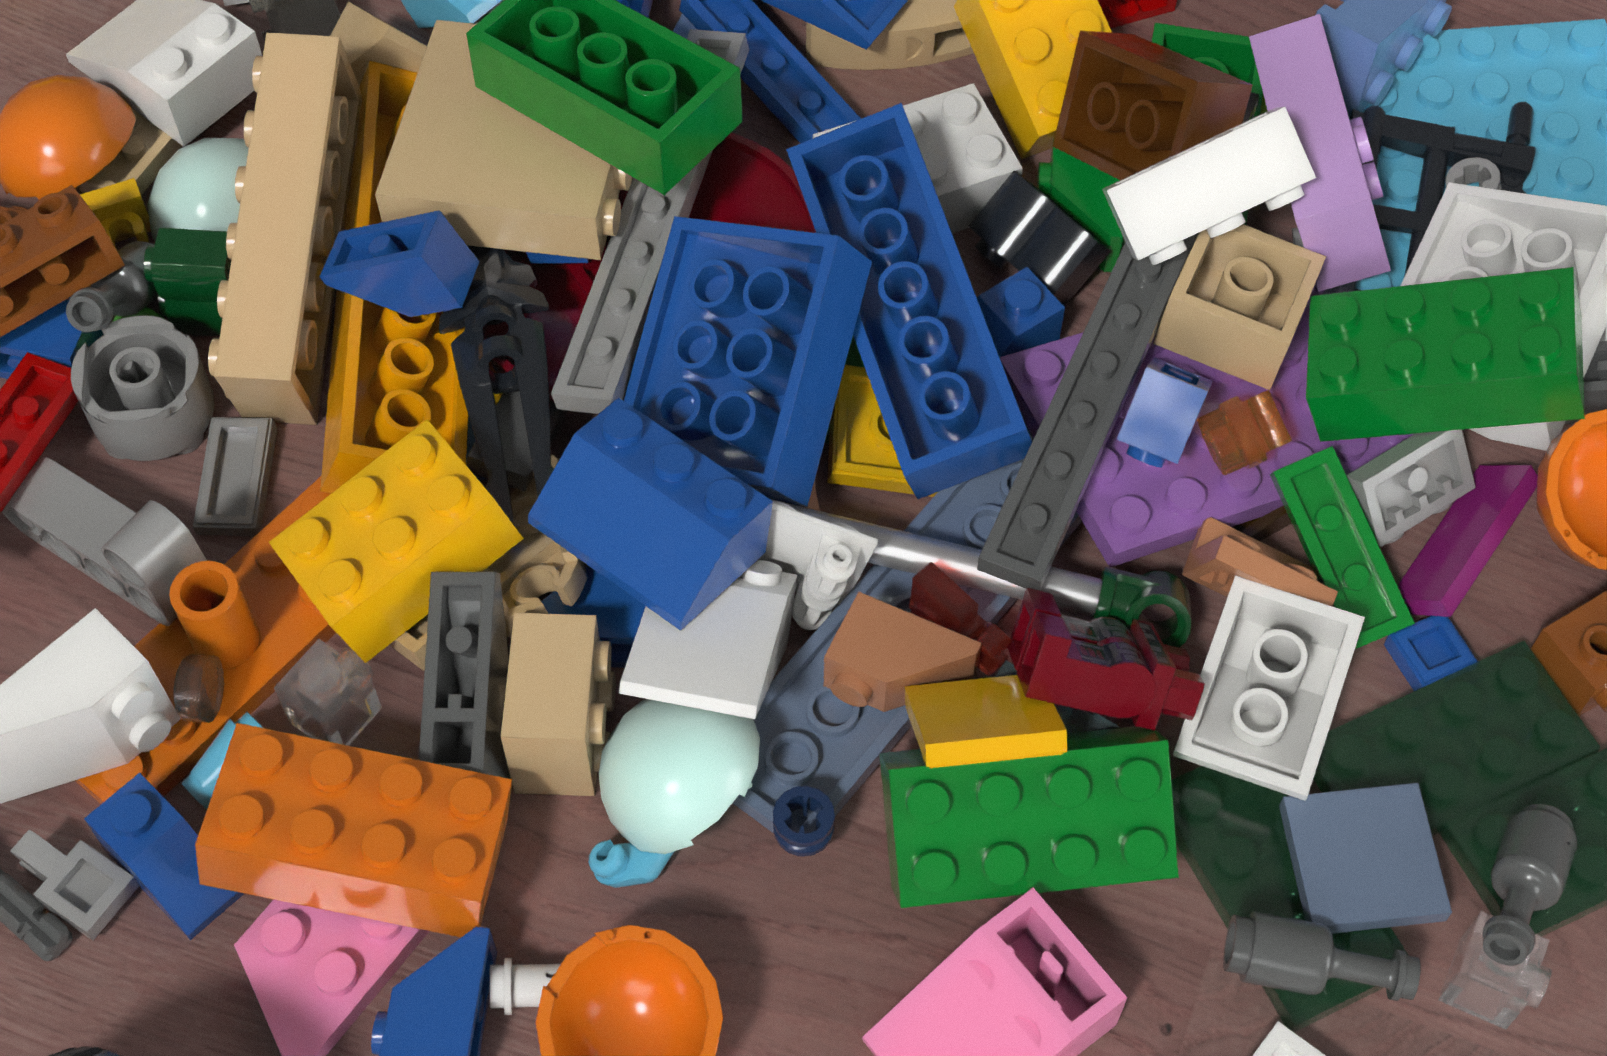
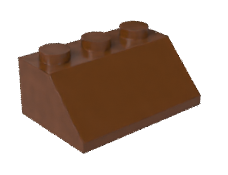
M1080 30L1053 147L1122 180L1242 124L1253 85L1135 34Z

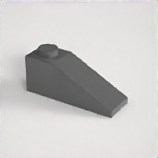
M431 572L419 760L511 779L501 741L509 653L499 573Z

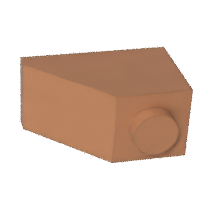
M858 591L824 656L823 686L831 689L838 699L855 707L869 705L882 712L905 706L904 686L974 679L978 671L982 643Z

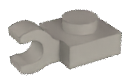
M28 830L10 850L14 856L21 860L19 864L24 869L43 881V884L33 894L36 899L92 941L139 887L136 879L131 874L82 840L66 856L42 837Z

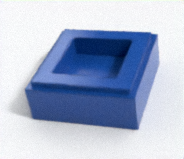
M1430 616L1388 635L1384 643L1385 648L1417 697L1473 674L1479 664L1448 617Z

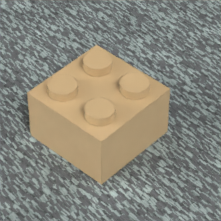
M1244 224L1213 238H1210L1207 229L1199 232L1169 297L1153 344L1270 390L1326 256Z
M514 613L501 741L515 793L595 796L596 777L600 768L602 750L610 736V732H606V711L614 710L616 689L615 672L611 671V642L600 641L596 615Z

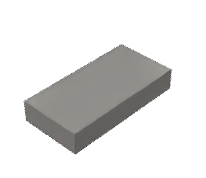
M211 417L193 529L197 535L256 536L261 531L277 435V427L273 418Z

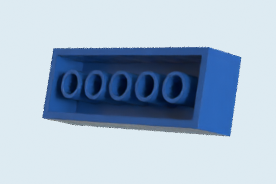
M902 103L786 149L816 233L840 236L872 261L853 336L902 472L916 498L921 499L1025 459L1032 440Z

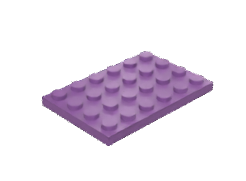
M1315 283L1310 296L1321 295L1324 290L1318 292ZM1310 297L1270 390L1153 344L1154 336L1076 510L1109 568L1194 540L1197 530L1201 527L1203 521L1209 517L1233 527L1262 517L1283 506L1270 477L1273 471L1333 446L1345 474L1348 475L1414 435L1405 434L1320 442L1306 400ZM1083 333L1000 357L1023 420L1033 438L1040 427ZM1154 358L1213 380L1178 464L1165 459L1162 468L1143 463L1127 455L1126 452L1129 444L1117 440L1144 371Z

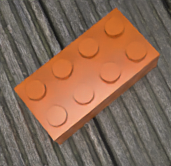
M237 723L195 843L199 884L463 937L475 927H481L508 820L512 779Z

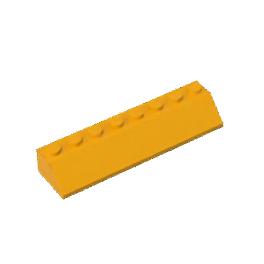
M369 61L359 86L362 93V102L344 230L382 223L375 193L412 91L417 72L374 61ZM337 290L320 491L333 493L427 419L466 465L468 411L460 388L451 343L464 332L465 327L458 331L440 334L439 320L443 312L409 317Z

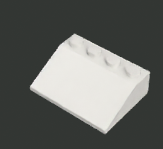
M1449 182L1400 286L1574 267L1582 315L1583 377H1585L1607 325V206ZM1565 421L1474 428L1469 430L1491 440L1547 451L1551 441L1560 435Z

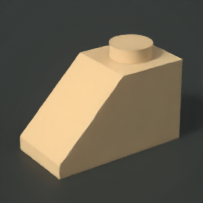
M349 1L330 35L340 37L359 86L369 61L418 73L427 48L425 44Z

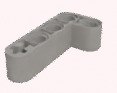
M42 457L32 467L2 511L8 520L29 538L164 626H170L178 618L171 604L169 594L174 578L187 566L196 562L207 561L188 528L178 517L160 503L149 500L136 513L48 457Z

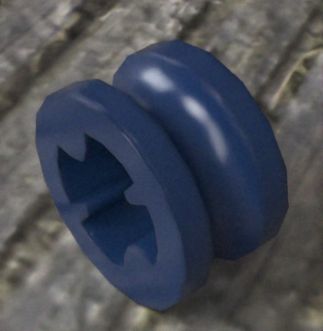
M810 786L793 787L785 791L776 800L773 809L774 837L779 846L786 852L800 857L813 856L823 851L831 842L834 834V806L829 797L821 790ZM803 809V816L805 817L809 810L817 813L816 830L811 833H804V826H801L799 833L790 829L792 827V812Z

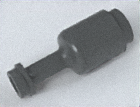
M135 241L125 245L117 251L125 266L95 282L91 287L82 288L71 296L66 307V315L74 328L82 332L101 330L110 323L113 315L121 317L136 315L158 298L154 283L147 281L144 274L145 250L149 244L153 243Z
M1533 804L1523 808L1508 821L1491 870V880L1493 888L1498 896L1504 900L1501 914L1490 918L1485 923L1482 932L1484 952L1489 958L1499 964L1514 966L1526 960L1527 955L1533 951L1536 942L1535 933L1529 926L1533 911L1545 910L1558 902L1563 893L1577 848V837L1570 818L1553 806Z
M1252 911L1249 917L1235 914L1232 916L1224 947V971L1239 974L1241 982L1306 995L1321 993L1327 980L1338 978L1386 988L1389 1000L1398 1001L1400 998L1413 1000L1420 981V959L1406 955L1405 951L1395 950L1391 959L1340 950L1333 945L1332 933L1326 925L1258 911Z

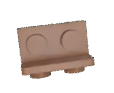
M1212 517L1205 519L1197 530L1182 572L1183 576L1228 597L1235 576L1332 607L1338 592L1316 581L1317 576L1312 567Z

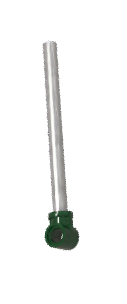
M785 503L793 507L797 512L830 523H844L852 526L859 533L878 539L877 545L867 563L1023 600L1026 588L977 570L978 557L982 551L980 549ZM1051 567L1040 590L1051 593L1059 609L1091 616V620L1100 617L1115 618L1123 622L1129 630L1133 619L1152 623L1162 643L1180 648L1185 644L1191 633V596L1188 588L1178 576L1166 571H1152L1138 575L1104 567L1101 578H1096ZM1164 604L1175 613L1167 620L1153 621L1146 618L1141 612L1147 606Z

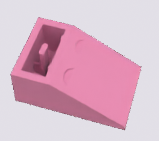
M1032 888L978 928L862 1037V1040L875 1056H1077L1117 1025L1127 996L1038 892Z

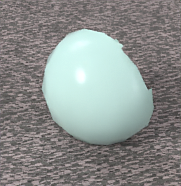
M243 138L201 139L178 149L159 170L147 203L150 229L154 241H156L159 228L227 232L230 223H237L240 203L237 202L235 195V177L238 167L246 166L249 149Z
M645 699L624 714L610 734L602 750L599 768L602 802L611 823L626 840L643 852L668 854L693 846L694 844L691 840L717 822L740 794L745 797L747 790L752 787L751 781L758 767L760 736L753 719L651 699Z

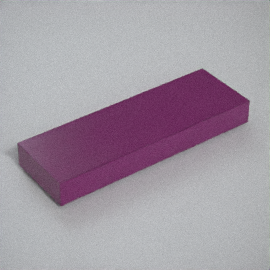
M1531 465L1478 466L1473 474L1476 488L1455 500L1397 585L1411 615L1451 617L1537 488V474Z

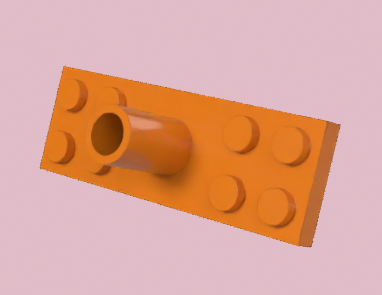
M321 476L225 564L215 561L196 562L181 570L174 578L169 594L171 604L178 618L170 626H164L159 623L134 647L150 663L181 719L171 727L170 733L160 745L150 751L141 752L128 764L74 780L100 804L138 773H141L164 797L190 773L229 719L235 723L246 712L252 714L336 634L269 544L273 538L331 494L320 491Z

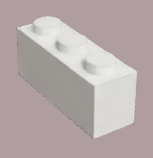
M1276 107L1105 187L1102 191L1132 257L1136 260H1141L1148 256L1151 264L1155 265L1186 251L1187 247L1183 240L1207 229L1210 238H1213L1241 226L1246 222L1242 212L1265 202L1268 210L1271 211L1305 195L1301 185L1315 179L1316 176L1286 107Z

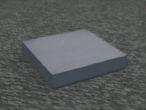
M1418 783L1308 794L1306 801L1292 796L1283 797L1279 809L1305 921L1326 925L1331 933L1447 921L1452 914Z

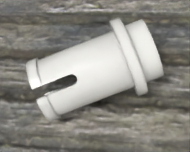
M504 958V965H490V1008H504L505 1015H512V1008L539 1007L543 986H547L561 964L512 965V958Z

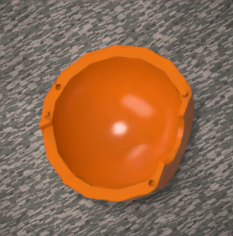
M55 75L29 82L10 96L0 114V183L6 195L10 193L17 198L37 197L39 200L48 194L58 193L70 185L76 188L93 178L115 159L130 139L136 121L132 107L112 88L86 77Z
M1607 409L1586 414L1585 419L1577 420L1551 441L1538 467L1536 504L1537 511L1551 539L1560 550L1580 564L1607 571Z
M626 925L596 932L594 937L565 957L547 986H543L535 1024L541 1056H716L723 1014L716 980L696 950L664 930Z

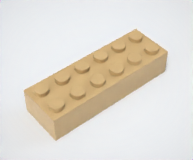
M266 33L263 56H256L253 62L252 82L254 91L257 93L255 110H248L244 119V141L249 148L246 166H239L235 177V195L237 202L240 203L237 223H230L227 230L226 250L228 258L231 260L229 280H222L218 288L217 308L219 316L223 319L220 338H213L209 346L208 367L211 376L215 377L224 390L226 398L230 399L242 418H273L276 423L317 425L336 290L327 286L320 278V274L339 231H344L362 93L340 37Z

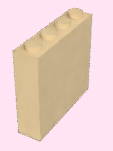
M436 20L375 193L382 222L440 210L465 244L469 246L601 260L607 237L616 236L619 230L621 203L618 196L620 190H629L632 177L475 87L466 32L476 24Z

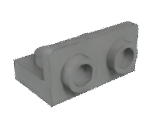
M1462 430L1414 434L1346 475L1379 547L1397 541L1404 535V532L1431 515L1445 511L1451 506L1452 502L1476 488Z

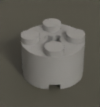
M132 316L108 324L102 329L104 335L97 339L89 348L86 342L82 345L72 363V387L96 438L110 456L116 459L152 461L175 454H188L198 449L203 442V433L211 421L215 403L213 390L195 343L188 335L186 337L175 329L173 323L163 318Z

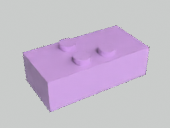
M1320 14L1249 36L1267 110L1269 111L1276 107H1286L1316 176L1315 179L1301 185L1305 195L1291 202L1304 248L1326 256L1316 280L1318 292L1391 271L1372 200L1384 197L1374 162L1362 165V163L1374 160L1362 117L1349 120Z

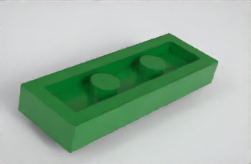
M1333 446L1273 471L1270 477L1318 581L1338 591L1333 607L1365 617L1355 649L1415 624Z

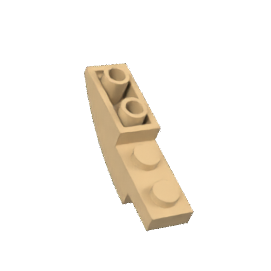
M908 0L867 50L806 22V58L811 65L856 70L900 69L953 60L973 54L974 52L953 7L957 0Z

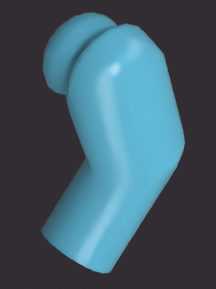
M605 840L592 848L588 863L590 869L594 872L595 878L600 883L619 888L651 883L660 875L674 852L668 854L643 852L631 843L613 844L611 840Z

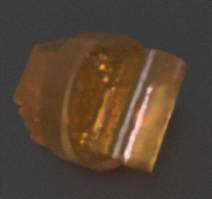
M1269 390L1243 402L1238 396H1234L1219 403L1218 409L1197 419L1203 440L1213 461L1223 475H1228L1245 466L1247 469H1251L1267 461L1266 452L1292 441Z

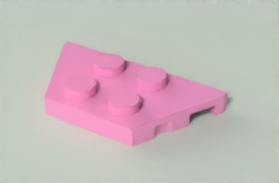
M273 899L234 946L281 1055L326 1056L430 931Z

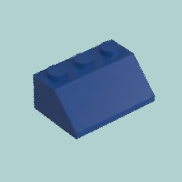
M617 398L573 435L528 514V523L681 631L766 553L773 501L622 399Z

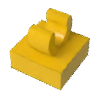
M135 178L80 194L101 222L114 247V243L136 237L137 241L149 243L147 234L151 232L149 214Z

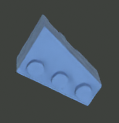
M1340 0L1344 3L1337 9L1324 4L1317 10L1316 15L1320 14L1349 120L1353 109L1362 112L1369 103L1378 106L1389 91L1394 80L1393 74L1397 69L1400 68L1403 71H1407L1414 63L1423 46V38L1427 34L1435 37L1441 31L1452 10V6L1446 3L1447 0Z

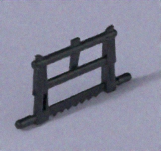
M1518 102L1512 106L1506 142L1455 133V126L1449 127L1386 115L1383 108L1372 105L1364 113L1355 109L1352 110L1350 120L1362 117L1374 159L1362 163V165L1374 162L1377 171L1381 146L1424 158L1415 211L1373 204L1379 229L1411 234L1405 275L1442 198L1447 166L1452 167L1457 162L1466 158L1479 157L1488 159L1500 171L1501 190L1526 194L1522 190L1523 182L1531 172L1536 151L1534 146H1528L1534 116L1533 108L1529 103ZM1358 281L1324 290L1321 295L1361 290L1357 289Z

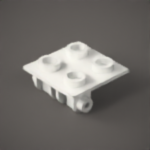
M773 501L766 553L758 560L773 562L782 568V572L798 575L792 615L801 628L816 630L828 618L832 609L839 605L850 591L854 589L877 545L878 539L859 533L855 528L847 524L830 523L797 512L788 504Z

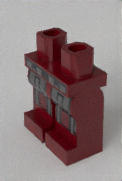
M1026 588L1007 647L1014 668L1017 670V676L1025 697L1116 718H1132L1135 726L1154 731L1161 713L1192 721L1205 683L1200 674L1188 672L1190 656L1186 649L1163 644L1152 623L1133 619L1129 630L1123 622L1111 617H1100L1086 621L1062 615L1051 593Z

